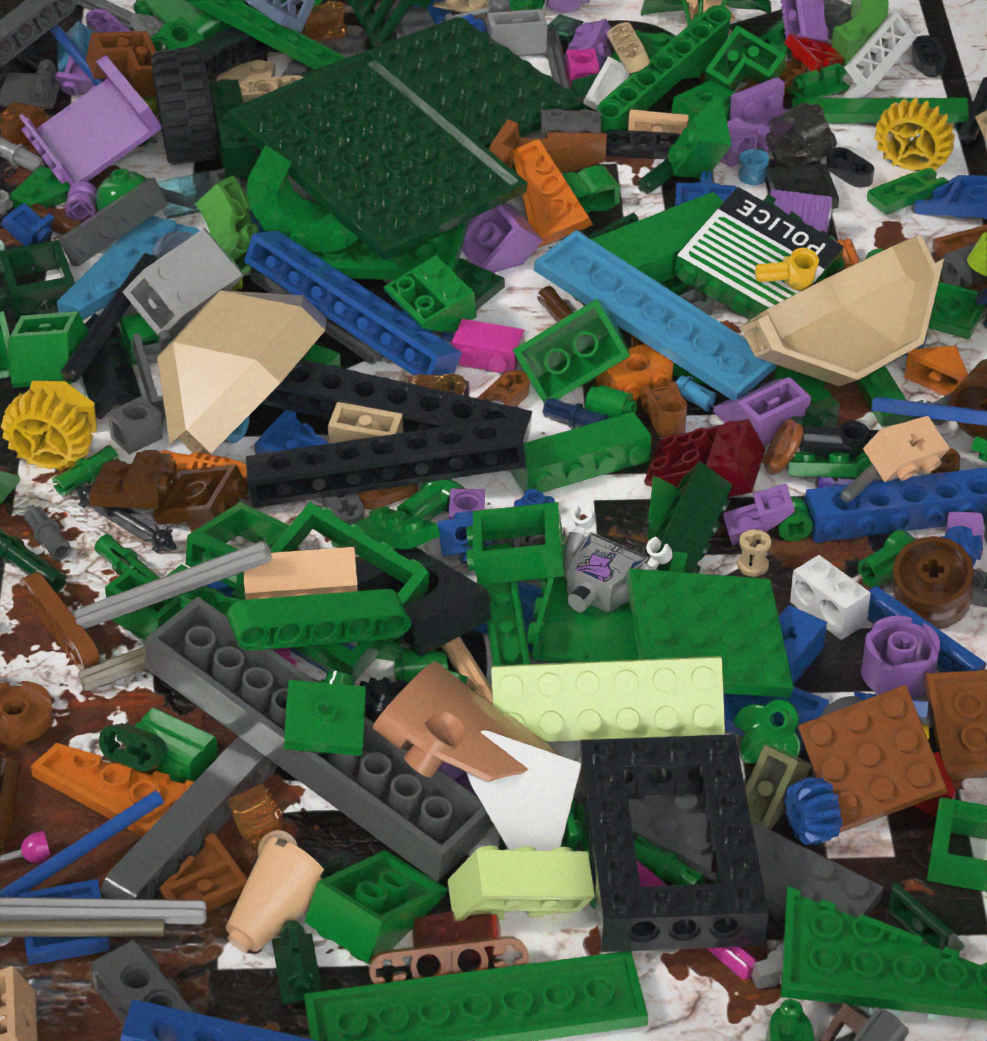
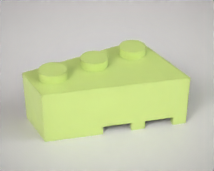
M483 846L477 848L448 879L453 925L466 924L468 916L490 914L491 921L504 920V912L528 911L529 917L579 912L595 898L588 852L573 851L570 847H559L551 851H536V848L531 846L519 847L514 850H499L497 846Z

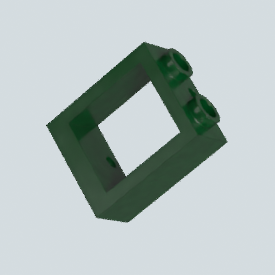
M56 240L0 251L1 278L15 320H19L21 316L58 312L57 301L75 284L60 241ZM58 269L61 278L17 286L14 278ZM43 300H47L45 304H41Z

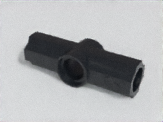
M858 421L844 422L840 428L803 426L804 433L799 449L800 452H813L815 456L829 457V453L834 452L850 454V458L855 459L864 452L863 448L879 430H871L865 424Z

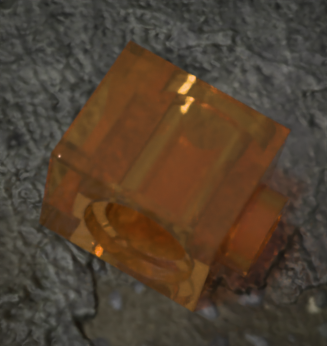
M263 783L227 799L239 833L253 850L258 848L262 837L270 831L282 830L289 833L277 800Z

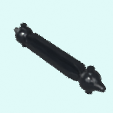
M94 482L92 485L75 487L80 500L78 504L80 507L90 506L89 493ZM93 506L95 512L145 542H152L154 546L152 550L155 553H158L160 550H175L177 548L171 535L173 530L168 526L165 530H159L154 522L131 508Z

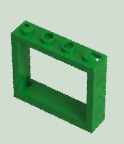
M311 502L306 505L270 548L271 553L295 551L313 529L344 548L354 547L357 556L405 583L398 593L404 607L423 598L429 591V571L420 562L413 559L408 560L398 554L388 543H379L367 536L365 531L359 526L349 525L337 518L330 509L326 507L320 508ZM244 580L232 593V597L246 600ZM390 639L362 641L352 651L340 643L291 648L329 671L352 675L356 677L357 681Z

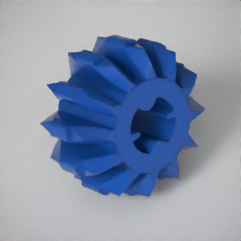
M822 777L802 779L788 786L787 796L784 798L787 806L785 814L789 819L788 826L793 828L794 837L804 845L825 843V841L839 836L840 826L843 825V820L840 816L842 808L838 803L839 796L834 794L832 784L826 782Z

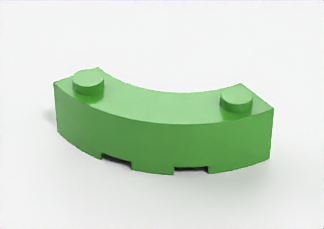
M888 0L851 1L850 17L852 19L833 29L832 46L845 58L842 62L844 66L849 63L888 18Z
M232 175L212 187L195 205L204 217L210 235L245 275L252 267L245 263L244 259L253 233H259L258 225L252 222L249 213L251 208L247 195L237 179Z

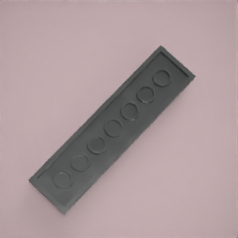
M581 791L574 798L575 807L582 804ZM696 793L683 794V797H675V794L644 795V798L627 796L634 840H637L638 836H642L665 852H674L679 856L678 860L704 874L706 879L717 884L716 875L711 873L710 869L712 851L710 843H706L705 839L707 822L705 813H701L700 795ZM752 822L766 902L770 912L782 918L785 917L787 886L800 890V896L818 903L822 899L836 904V910L855 917L862 914L869 916L882 899L883 886Z

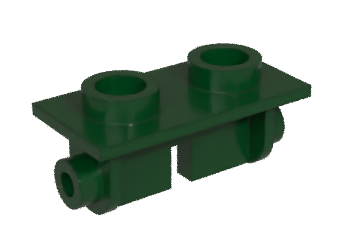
M289 920L283 924L280 938L272 939L282 1006L305 1002L304 994L322 991L312 933L305 934L303 926L299 925L295 920Z

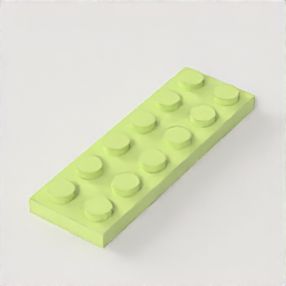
M721 656L491 667L493 706L502 714H508L516 718L545 742L725 734Z

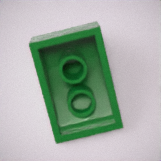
M383 850L318 881L304 923L317 930L321 937L332 940L348 950L354 958L370 963L372 957L378 952L392 950L446 895L447 888L386 850Z

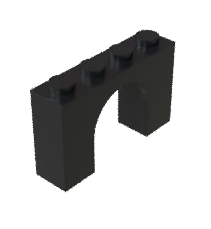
M417 547L410 550L395 549L398 554L408 560L413 559L420 562L429 571V591L425 597L404 607L411 620V626L404 635L399 637L400 644L421 657L492 620L489 606L491 597L483 585L457 572L442 561L425 553L422 549ZM366 560L356 564L358 591L391 589L398 594L405 585V583Z

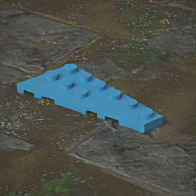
M151 216L119 238L57 301L58 312L78 311L82 320L104 309L141 256L145 253L153 254L157 240L165 234L174 231L188 232L195 235L200 230L196 227H188L176 223L174 220Z

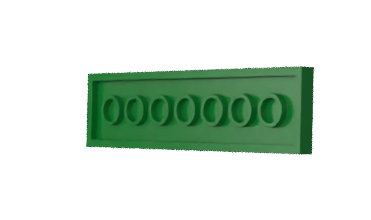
M631 951L304 994L310 1039L317 1041H540L648 1026V1012Z

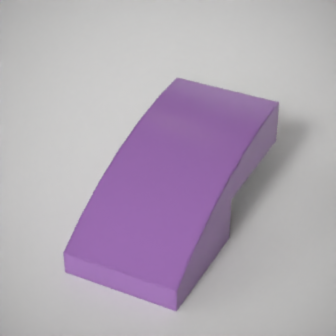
M786 483L753 493L754 504L723 513L732 546L739 544L740 536L743 532L753 529L767 532L795 512Z

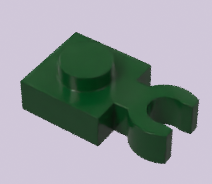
M831 396L807 407L804 416H793L790 419L795 420L796 423H800L802 426L837 428L840 403Z

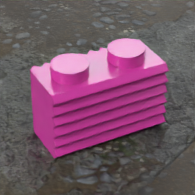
M462 319L452 340V346L462 352L458 364L461 367H472L479 370L484 369L488 371L490 369L492 372L497 373L517 370L520 362L513 349L525 342V330Z

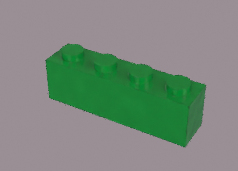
M630 412L525 442L526 468L510 470V473L523 492L527 489H536L542 493L649 462L651 434L636 414Z

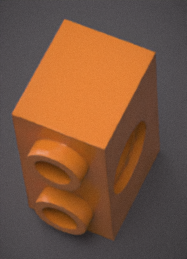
M643 343L629 348L628 350L631 355L629 358L597 376L596 386L605 385L633 394V401L640 399L641 387L657 388L667 386L668 382L672 381L673 361Z

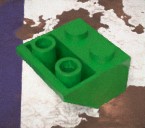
M434 255L384 286V291L422 329L452 333L458 329L462 319L473 320L477 317L474 292L437 255Z
M78 311L20 317L10 336L11 384L14 388L31 387L32 381H65L62 378L61 369L88 332Z

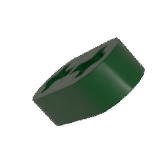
M120 723L107 726L101 731L99 736V747L105 757L138 771L145 772L160 768L165 764L168 757L166 743L162 738L129 724ZM119 742L126 744V746L120 748ZM146 747L148 753L140 751V748Z

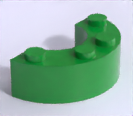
M265 145L247 182L248 202L262 228L267 232L278 230L308 251L314 253L335 252L355 243L359 238L325 207L302 198L293 189L288 173L292 162Z

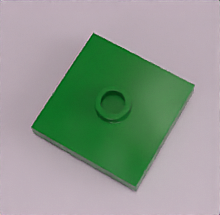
M288 680L283 749L362 756L366 686Z

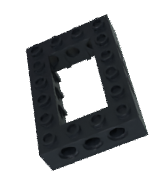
M735 734L580 740L579 763H581L579 780L601 952L764 946L769 912ZM702 793L700 810L706 816L705 839L706 843L711 845L710 869L711 873L716 875L717 884L640 887L627 796L644 798V795L675 794V797H683V794Z

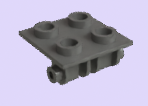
M48 59L41 61L36 74L7 72L0 91V107L11 109L19 107L36 108L38 110L54 109L60 86L55 78L56 67L54 63Z

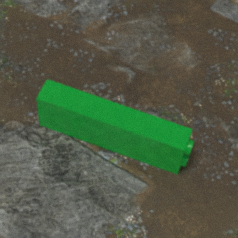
M711 192L591 240L660 283L676 277L674 276L677 255L724 201L714 192Z

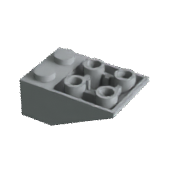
M203 228L146 267L123 290V294L158 336L163 330H171L174 339L211 298L220 290L230 291L244 274L210 233Z

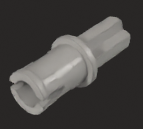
M0 136V157L10 161L12 166H21L31 172H34L40 166L46 167V162L41 157L29 152L26 146L22 144L16 145Z

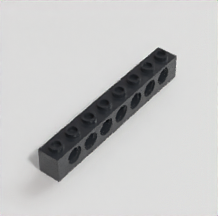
M302 359L261 403L326 419H331L337 402L403 414V433L519 416L523 443L528 442L533 412L516 406H508L485 399H477Z
M519 416L246 456L247 483L253 508L526 468Z

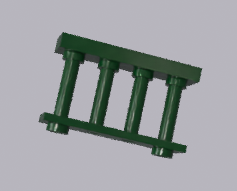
M378 0L345 1L353 9L369 36L371 45L375 48L393 41L391 38L393 32L411 6L414 7L416 4L426 9L432 0H401L385 26L382 21L396 0H383L376 11L373 7Z

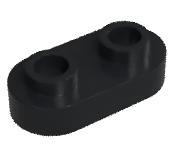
M917 36L912 42L911 53L918 70L928 77H936L944 73L947 57L940 41L933 36Z

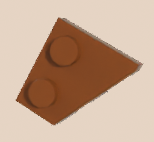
M213 832L204 839L205 846L195 857L189 855L180 865L179 871L171 875L159 888L160 898L167 900H203L206 902L208 912L239 898L248 879Z

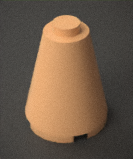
M270 838L263 846L226 925V930L230 934L227 937L228 941L244 953L248 950L259 951L280 934L285 922L289 920L296 921L309 910L317 883L322 880L320 875L324 869L316 860L290 842L284 848L275 845L279 838Z

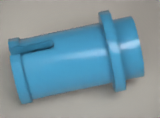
M681 376L676 381L682 397L699 406L704 411L708 412L715 404L717 393L694 382L692 376Z

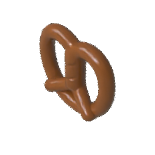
M787 419L780 425L769 445L767 453L763 455L762 463H764L765 470L770 475L779 474L785 469L801 443L804 428L793 419Z

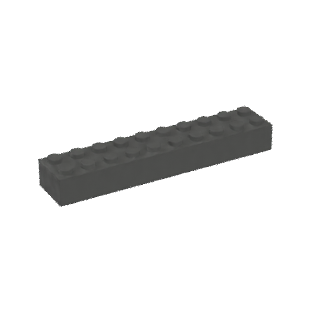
M197 597L146 638L144 665L146 669L437 883L486 836L490 817L477 796L439 769L431 778L418 773L404 759V755L408 750L404 748L399 750L372 728L374 722L365 716L362 756L283 749L288 680L316 681L272 649L249 651L240 648L227 617L201 598Z

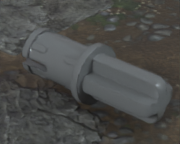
M31 505L27 507L28 511L24 514V519L34 531V539L44 545L53 560L60 561L68 557L72 548L60 533L59 524L51 520L41 506L35 507Z

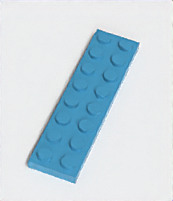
M577 230L534 261L535 272L586 305L595 299L602 300L619 327L731 400H736L748 393L776 369V364L756 358L744 337Z

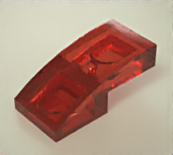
M454 911L414 918L415 947L500 937V921L497 914L457 921ZM492 946L484 948L488 958L502 956V954L493 955L491 953ZM467 949L460 953L458 960L480 959V955L474 949ZM433 954L423 955V957L437 958Z

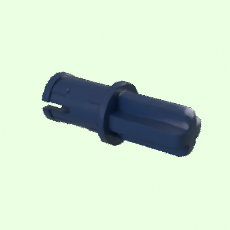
M553 398L546 399L542 410L544 416L568 423L571 429L609 418L608 415L583 408V405L580 403L574 406Z

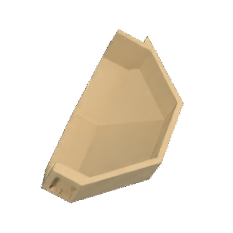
M917 235L850 266L764 310L740 328L756 358L840 387L861 379L924 344L944 259L934 262L929 247L924 242L922 235Z
M220 290L198 311L157 357L169 443L171 444L178 438L193 453L212 454L285 379L323 334L326 328V317L304 295Z

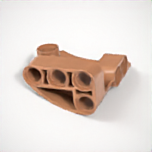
M436 661L425 667L394 698L372 727L399 750L403 748L408 750L404 755L405 761L418 773L429 778L433 777L443 762L487 782L519 775L529 770L480 732L485 730L564 757L516 718L508 714H502Z

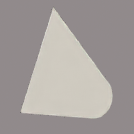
M480 731L529 769L522 774L487 782L467 772L472 788L507 848L514 850L519 847L531 846L535 847L536 851H551L561 847L581 763L490 731Z

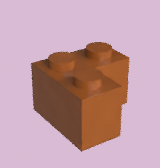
M147 31L91 33L86 62L94 79H107L96 62L106 55L140 97L156 96L151 65V56L156 50Z

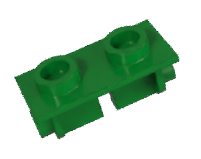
M835 63L821 68L820 77L817 70L797 75L792 80V86L787 87L786 90L795 98H823L846 91L850 86L843 81V76L847 74L845 66Z

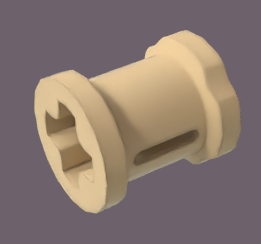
M747 530L740 536L739 545L742 549V555L738 558L737 567L741 570L742 574L757 577L768 571L769 560L766 558V553L771 547V538L766 532L761 530Z

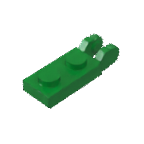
M929 167L870 189L867 192V201L887 215L914 204L918 199L924 200L933 196L932 191L939 186L947 184L948 180L945 177L936 178L937 172Z
M801 451L795 453V457L791 459L786 469L790 476L857 478L872 462L864 452L854 459L850 458V454L834 452L829 453V458L815 457L813 452Z

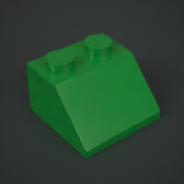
M716 95L702 108L688 126L683 129L675 144L670 147L668 158L669 162L672 163L674 176L701 179L700 174L706 171L707 178L708 171H713L732 146L722 96Z

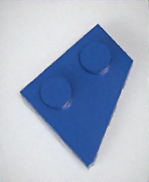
M285 410L254 445L255 454H263L329 443L323 437L316 435L314 429L307 422L302 424L296 418L295 411Z

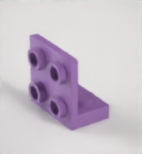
M778 77L731 95L730 120L737 117L758 129L757 146L763 151L773 150L809 135L811 130L808 125L783 108L785 82Z

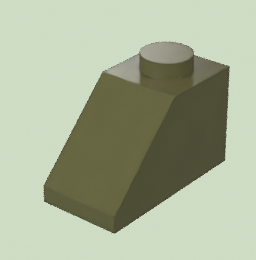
M764 745L745 787L751 821L771 830L787 811L784 798L787 796L788 786L806 779L812 764L781 748Z

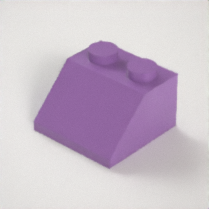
M505 202L470 219L462 252L471 263L495 273L524 264L543 240L517 209Z

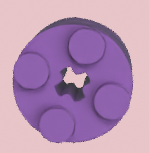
M890 616L875 622L872 630L869 633L867 632L861 667L865 683L878 695L906 684L912 698L926 696L924 686L926 673H936L940 651V639L937 633L924 622L923 627L912 623V618L906 616Z

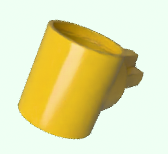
M798 248L790 256H785L783 262L757 264L755 266L756 281L784 280L786 285L792 289L803 291L813 285L819 258L810 249Z

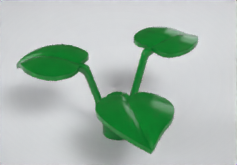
M644 0L640 15L684 11L688 26L703 13L704 0H698V14H695L693 19H691L689 12L690 3L686 0ZM722 0L720 4L731 8L761 10L770 15L772 12L771 0Z

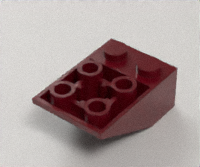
M750 419L728 421L723 425L698 428L692 432L679 435H667L662 439H658L644 483L646 486L652 487L653 477H658L678 487L680 480L700 461L732 484L727 498L752 493L765 448Z

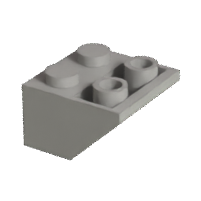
M543 9L487 13L484 23L487 34L491 39L500 45L508 47L515 55L534 56L540 53H547V21Z

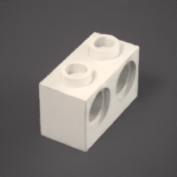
M818 555L793 570L790 602L800 610L826 621V629L840 640L867 624L871 593L830 562Z

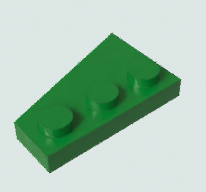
M387 506L376 508L369 512L370 516L352 523L363 529L367 536L379 543H388L394 549L410 550L440 537L437 523L422 519L420 516L415 517L406 514L404 511L390 509ZM331 540L332 546L341 547Z

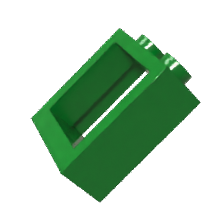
M239 502L187 535L185 565L193 567L239 550L226 544L237 536H241L255 544L263 541L271 548L290 525ZM244 571L219 581L236 589L244 580Z
M559 502L473 511V526H467L469 548L473 547V549L467 550V564L469 571H475L478 584L484 585L564 576L563 528ZM545 535V544L485 551V541Z
M940 797L927 881L987 892V860L948 853L951 833L987 839V805Z

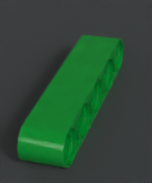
M391 589L246 599L236 602L227 611V620L239 647L249 651L394 639L404 635L411 626V620L397 592Z

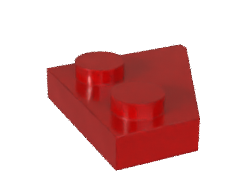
M790 33L784 42L792 51L791 55L803 62L811 71L817 70L819 72L821 68L835 63L841 65L845 59L829 43Z

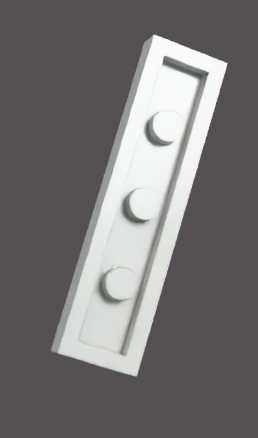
M897 11L885 20L844 67L855 81L844 94L846 98H860L869 93L917 38ZM893 24L901 33V35L894 34ZM882 38L887 40L885 47H883ZM870 51L876 54V58L871 61ZM857 64L864 66L863 73L857 68Z

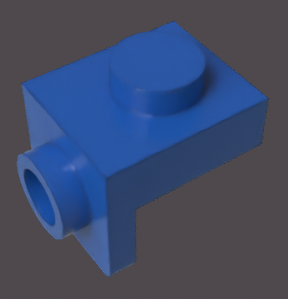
M23 203L5 216L1 225L21 244L29 246L37 242L43 243L50 237L53 231L51 226L55 217L49 213L42 219Z

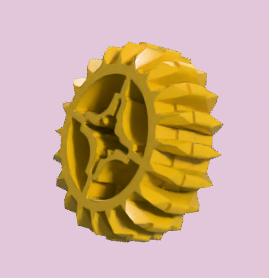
M917 97L911 103L906 98L901 100L899 104L894 102L890 105L889 109L887 108L880 116L881 119L876 124L877 131L874 140L878 141L877 150L884 151L883 159H890L892 166L898 165L902 169H909L910 171H921L930 167L936 171L940 165L947 162L949 155H951L954 149L956 134L952 132L953 123L946 122L948 114L940 115L938 113L939 106L934 109L929 107L928 100L920 104Z
M42 388L37 392L29 389L26 393L15 397L5 410L1 428L4 430L2 438L9 441L8 449L17 451L16 458L23 457L27 460L28 465L34 464L39 468L43 467L49 470L57 468L60 472L67 467L75 466V462L80 458H86L90 451L89 448L92 444L93 435L91 434L92 425L86 422V414L77 411L78 405L69 404L67 397L63 399L57 397L55 391L47 394Z

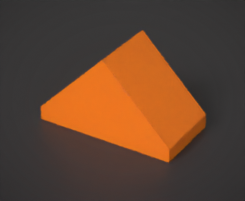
M956 345L919 348L907 353L904 378L944 396L953 392L963 379L968 376Z

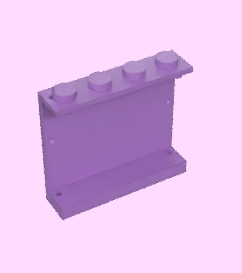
M106 55L96 62L107 79L51 119L35 128L28 117L25 118L23 114L19 116L26 125L21 130L61 184L67 181L71 186L79 181L88 182L163 129L149 106Z

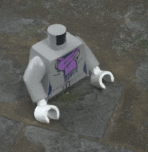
M576 505L571 512L576 526L574 532H569L564 550L563 577L567 580L568 603L578 612L585 611L589 605L605 612H612L620 605L630 602L626 582L629 568L658 570L659 564H665L671 560L672 549L666 544L661 552L656 553L660 549L661 541L658 537H654L647 544V552L651 556L649 559L647 556L592 532L584 536L585 530L594 526L595 516L590 508L588 517L585 520H578L581 508L579 505Z

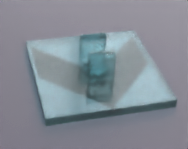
M208 171L157 182L168 203L162 209L166 219L201 213L195 203L212 188Z

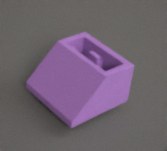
M788 377L756 386L736 400L729 399L714 406L713 412L724 423L750 419L763 446L771 443L776 431L785 420L793 416L802 417L805 415V409L810 406L811 396L794 380Z

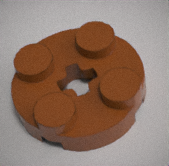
M22 681V686L11 687L9 682L0 683V744H5L8 749L18 750L25 747L27 742L40 737L54 724L50 694L39 684L30 681ZM13 711L17 713L22 711V713L17 715H9L8 712Z

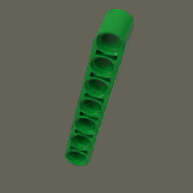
M722 5L709 7L651 57L650 63L645 68L634 72L606 96L597 106V111H601L600 133L607 130H625L629 126L630 109L648 110L723 44L729 35L730 10Z

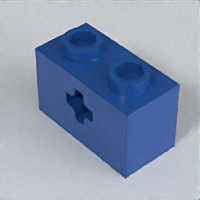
M788 605L778 617L794 685L824 649L827 622Z

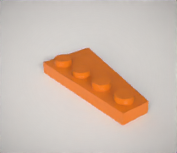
M539 139L513 149L516 172L528 182L527 190L522 194L528 222L543 240L537 248L566 237L575 230L580 231L594 225Z
M55 743L31 765L34 778L109 819L156 790L161 795L164 803L126 827L141 837L151 829L194 783L187 780L185 784L170 780V775L154 771L150 775L120 763L112 764L101 761V755Z

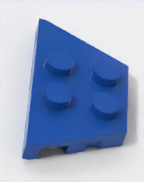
M957 175L949 180L947 184L932 191L933 198L930 200L918 199L914 203L915 214L954 216L955 218L979 217L987 220V176Z

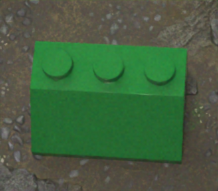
M595 299L513 349L514 354L543 404L546 399L553 398L559 400L631 356L617 324L604 302L599 299Z

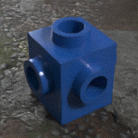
M473 511L458 512L454 514L455 519L437 522L442 557L449 561L460 560L461 564H467V550L473 549V547L469 548L467 540V526H473ZM494 540L485 541V546L494 544Z

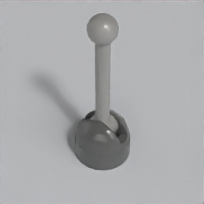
M490 0L486 8L457 15L449 13L444 17V21L469 14L477 16L486 13L511 11L508 0Z

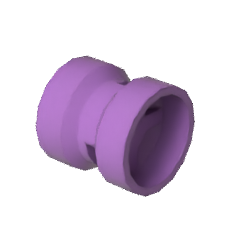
M79 181L70 186L65 205V214L68 218L86 221L95 215L97 188L93 184Z

